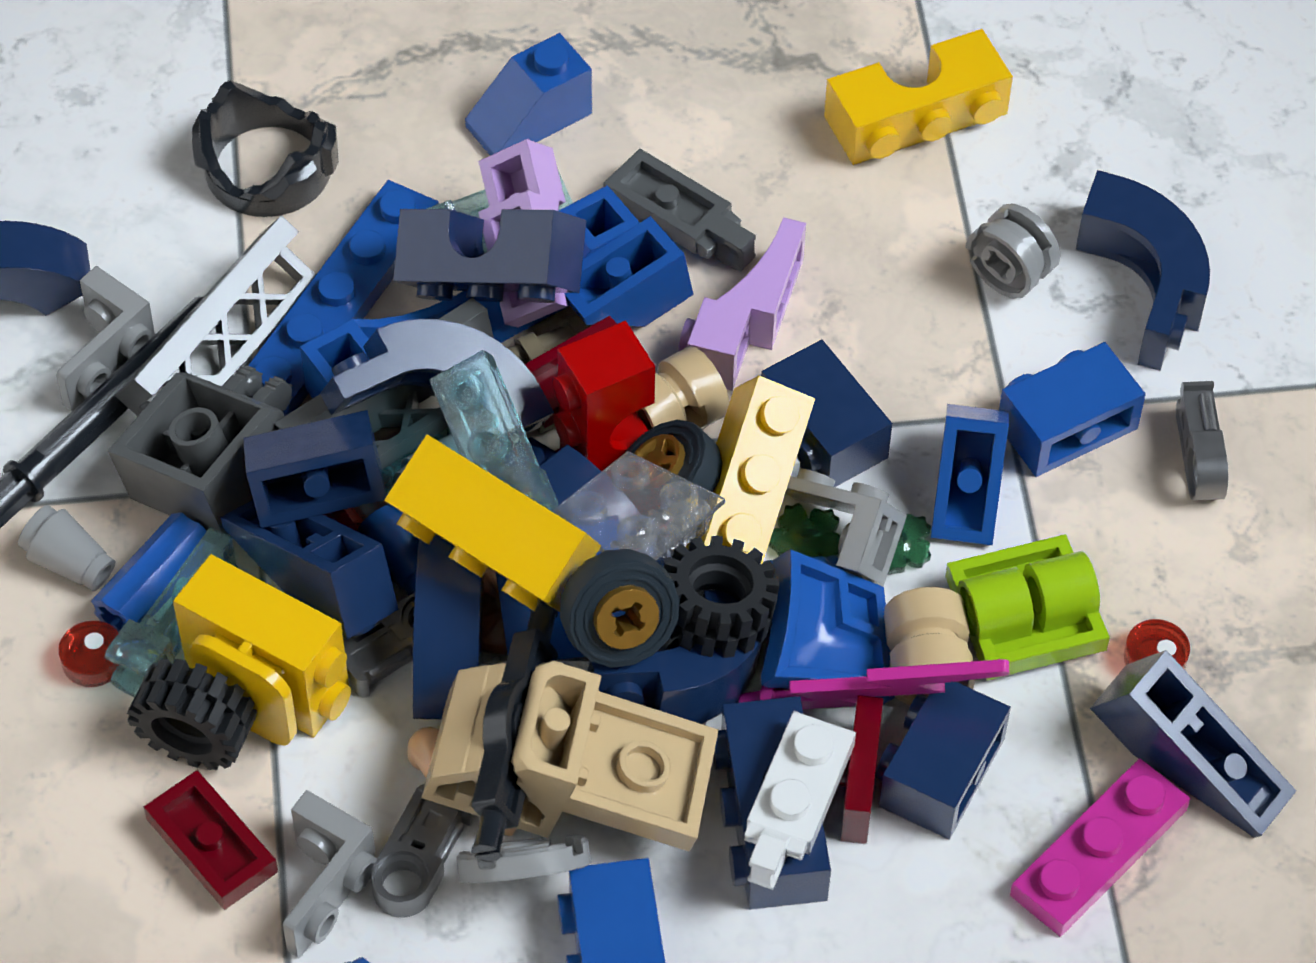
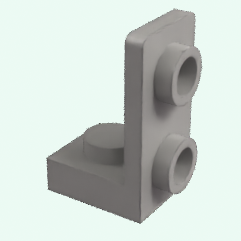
M97 265L80 279V285L85 304L84 315L88 322L100 333L65 363L56 374L62 404L70 411H73L155 335L150 303Z
M800 469L797 478L790 476L785 493L792 498L853 514L851 522L844 527L840 535L838 545L839 558L836 566L848 573L884 587L907 515L888 504L889 494L876 487L854 482L851 491L833 487L834 479L807 469Z
M307 789L291 808L296 842L308 857L318 863L328 865L283 923L287 951L298 958L305 953L312 942L319 944L329 935L337 921L338 908L351 891L358 893L368 884L371 879L372 868L377 861L372 827Z

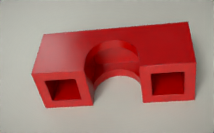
M626 320L558 348V376L552 380L554 392L559 401V413L553 416L554 425L560 438V448L555 450V452L569 445L591 461L613 483L617 466L627 449L642 434L648 431L636 411L655 403V365Z

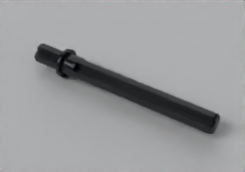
M203 297L194 298L18 462L10 460L3 466L4 475L0 477V528L29 501L39 502L44 497L43 488L129 409L115 395Z

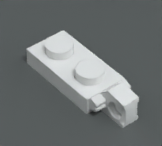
M793 711L747 819L744 841L756 844L749 861V866L751 867L748 876L749 882L773 890L787 856L802 860L805 853L810 855L854 748L856 732Z

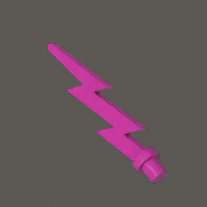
M998 659L867 669V676L789 681V690L761 686L760 691L742 693L739 696V703L800 696L804 710L855 707L857 695L881 697L945 693L946 682L1008 676L1010 674L1009 660Z

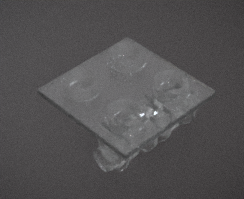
M627 451L552 512L590 535L601 545L600 552L628 548L651 556L664 568L668 556L673 557L676 547L680 544L686 546L690 543L691 539L702 537L708 532L712 514L726 502L724 497Z

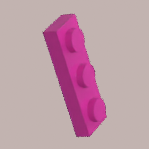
M1139 758L1012 883L1010 896L1061 938L1187 811L1190 797Z

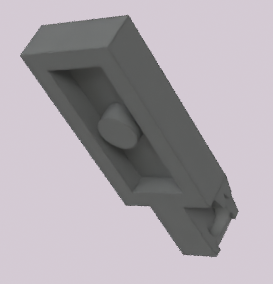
M641 148L603 183V187L608 185L637 219L643 221L651 216L673 241L694 254L698 253L699 256L707 259L714 254L718 261L740 272L756 256L754 242L756 235L741 226V219L732 212L731 202Z

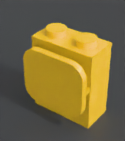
M210 554L173 600L184 659L189 668L194 669L196 663L207 667L206 673L215 677L217 672L228 677L227 685L238 684L245 691L242 697H251L255 703L253 709L257 710V716L250 729L255 734L272 743L283 746L291 742L297 734V729L314 738L328 719L334 721L341 715L351 695L346 665L347 654L344 650L341 623Z

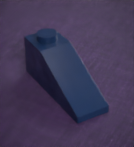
M254 500L220 517L223 529L284 593L340 622L344 638L349 639L370 631L378 621L399 610L382 543L324 515L261 528Z
M1167 650L1127 664L1090 707L1094 714L1135 757L1141 758L1154 770L1254 838L1262 836L1296 793V789Z

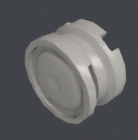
M1014 203L1003 204L988 218L987 223L981 224L967 238L966 243L967 249L971 250L973 248L975 256L969 261L976 273L988 286L1010 298H1023L1039 283V279L1046 277L1060 262L1061 253L1058 241L1051 229L1038 215L1026 207Z

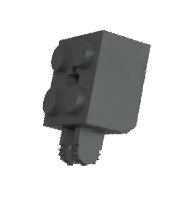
M248 365L240 366V369L236 370L235 375H231L222 386L187 372L175 373L108 450L130 499L167 515L183 513L194 522L200 523L207 532L225 539L228 533L223 529L220 517L253 500L246 475L243 438L276 431L274 423L285 417L283 410H287V406L290 405L292 385L286 383V380L274 376V378H270L268 382H265L263 387V373L256 371L255 368Z

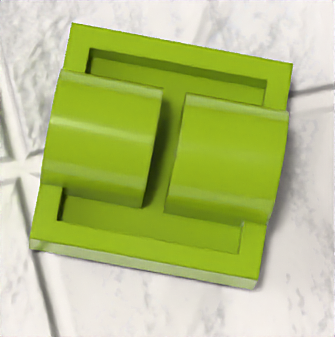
M1066 534L947 563L945 578L950 590L960 594L966 602L969 638L979 661L1009 660V675L1107 651L1110 636L1099 613L1100 591L1093 565L1085 552H1073ZM999 677L986 678V680H991Z

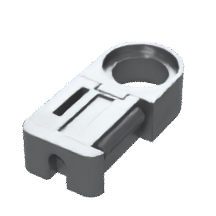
M1213 381L1182 382L1180 387L1181 398H1178L1176 404L1177 425L1188 491L1192 500L1225 499L1227 495L1228 462L1223 432L1219 428L1213 393Z
M415 593L398 602L399 610L378 621L370 631L349 639L343 637L344 650L347 654L346 665L350 686L359 697H369V687L413 660V629L410 626V622L414 618Z
M425 784L418 786L371 872L373 896L376 904L383 912L394 917H410L420 913L427 907L445 875L444 863L464 829V824L472 825L470 813L421 798ZM397 870L412 871L421 879L419 888L407 896L390 894L383 887V883L388 875Z

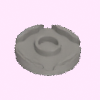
M584 835L565 836L566 847L565 843L551 845V839L543 840V837L502 842L500 858L493 862L477 859L475 854L470 853V851H462L457 856L459 881L464 883L509 881L583 868L591 864L588 838H585Z

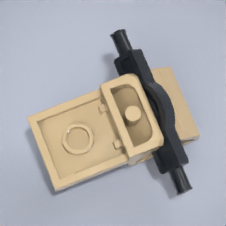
M542 601L535 611L530 609L527 629L513 634L506 663L484 665L458 671L448 693L421 798L480 816L474 845L471 849V853L475 854L477 859L493 862L500 858L505 829L518 828L548 838L562 812L690 852L698 838L718 729L600 692L598 689L601 675L557 662L558 653L550 643L558 611Z

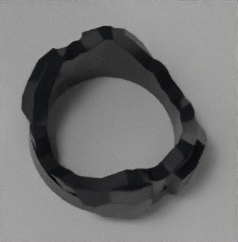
M232 80L224 82L219 87L216 95L212 98V102L209 103L206 109H201L192 126L194 163L196 166L204 169L209 189L222 204L245 215L274 217L292 213L305 207L321 194L330 179V175L334 174L339 163L336 125L321 119L313 111L304 112L293 107L284 98L268 96ZM278 127L289 129L301 134L311 142L305 151H294L289 154L277 174L262 185H253L246 189L236 187L221 169L218 162L222 150L229 142L245 132L258 128Z

